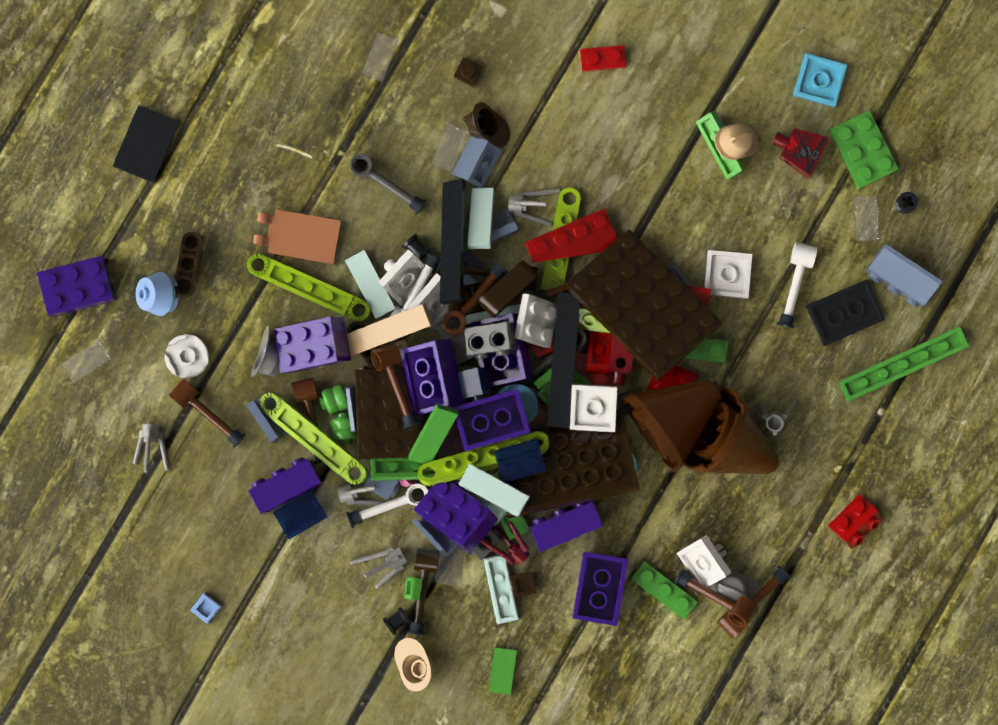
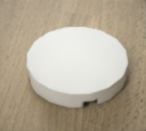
M184 334L175 337L169 342L165 353V362L173 374L180 378L190 379L199 376L205 371L209 364L210 354L203 340L194 335Z

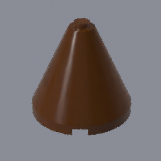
M703 380L630 393L623 398L624 404L627 402L631 404L627 411L654 451L657 450L663 457L662 461L673 472H677L686 463L722 398L720 393L723 391L716 381Z
M723 388V392L720 393L722 397L684 465L697 473L769 474L774 472L779 465L778 455L745 399L733 389Z

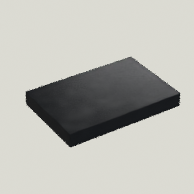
M138 105L113 167L155 183L180 122Z
M867 279L805 306L823 347L885 320Z

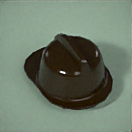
M477 103L473 111L463 118L469 133L474 138L486 139L496 147L507 145L510 139L509 127L506 121L486 103Z

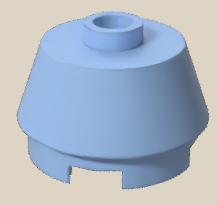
M163 272L153 273L138 282L136 301L141 309L157 316L173 312L179 298H175L174 287L178 286V284L170 274Z

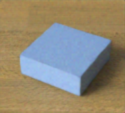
M204 592L190 611L209 624L222 606Z

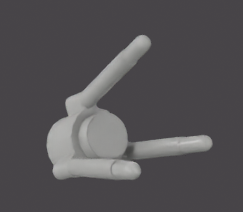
M561 189L525 193L516 192V195L510 194L508 212H514L515 217H523L552 226L553 223L522 212L527 211V206H547V202L528 201V198L525 197L560 193Z
M796 400L792 401L783 414L779 412L768 414L763 404L758 402L762 417L766 420V427L774 436L783 428L784 420L787 419L789 413L795 407Z
M142 424V430H139V439L133 464L138 462L144 440V443H146L144 473L148 472L151 443H157V439H159L165 470H169L164 443V431H160V425Z
M344 481L343 485H338L341 503L347 502L348 505H379L386 501L355 499L359 498L358 493L376 490V486L357 488V485L350 484L347 481Z
M391 547L382 552L351 560L350 564L353 565L386 556L384 557L386 562L364 574V577L367 578L388 566L390 569L394 568L376 584L375 588L378 589L398 571L404 569L402 565L406 564L407 561L399 547L396 549Z

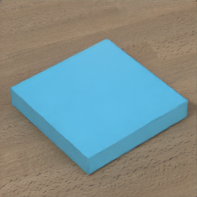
M805 53L793 96L835 108L848 65Z

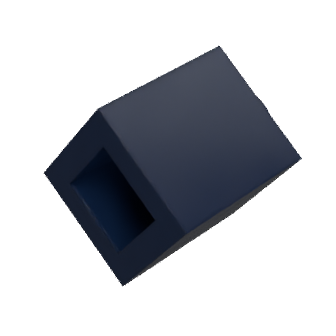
M487 367L457 372L463 399L471 398L472 402L484 399V395L492 393Z

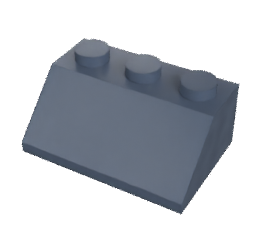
M887 244L879 249L865 270L869 273L868 277L877 283L881 281L888 285L887 290L895 295L900 293L907 298L905 301L915 308L917 306L923 307L942 283V280Z

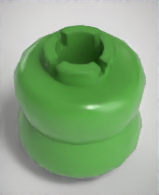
M342 384L322 390L323 397H319V401L323 411L328 410L330 415H334L339 411L348 410L346 389H344Z
M349 413L336 414V418L330 421L332 429L331 438L339 441L340 445L353 444L352 440L357 439V432H351Z

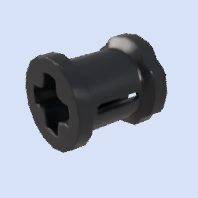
M911 192L902 193L895 201L896 210L901 214L910 213L918 204L916 195ZM907 198L910 200L908 204L911 206L905 208L903 201Z
M417 234L411 236L401 246L403 249L411 251L419 260H422L426 253L431 250L418 240Z
M399 607L398 611L390 617L382 619L393 635L405 624L411 623L402 607Z

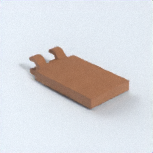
M275 209L274 216L258 213L257 222L268 224L269 229L267 237L254 235V245L268 247V254L334 265L341 226L340 220Z

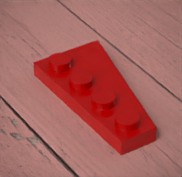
M603 208L526 241L524 244L532 263L600 253L618 238L607 211Z

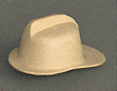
M744 123L725 126L715 136V145L718 152L730 160L751 156L758 150L759 141L755 131Z
M404 638L398 642L394 653L401 679L409 690L421 691L428 686L434 675V663L427 656L420 642L413 638Z

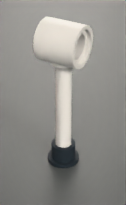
M795 242L790 263L795 264L796 269L784 314H781L780 321L777 322L778 325L794 328L792 325L794 321L793 312L805 267L812 269L818 247Z
M430 252L426 253L427 258L424 262L426 265L404 307L396 306L391 316L409 310L408 306L423 290L432 270L436 269L439 262H441L440 257Z
M413 484L408 488L404 496L360 512L358 510L350 513L347 511L346 514L350 526L354 528V525L362 523L364 519L408 503L417 506L420 501L417 502L413 499V491L420 488L424 491L425 496L429 489L423 484Z

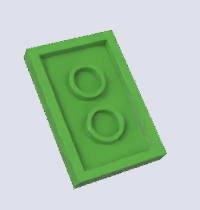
M870 110L829 129L857 189L863 188L899 170Z

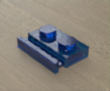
M537 438L494 450L500 476L504 483L546 471Z
M312 489L273 511L288 540L328 518Z

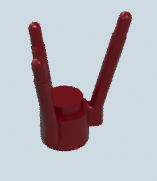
M509 522V526L518 543H513L497 525L493 526L509 545L506 550L508 554L484 539L481 543L506 559L510 565L513 563L516 565L523 563L530 555L528 552L529 547L524 543L513 522Z

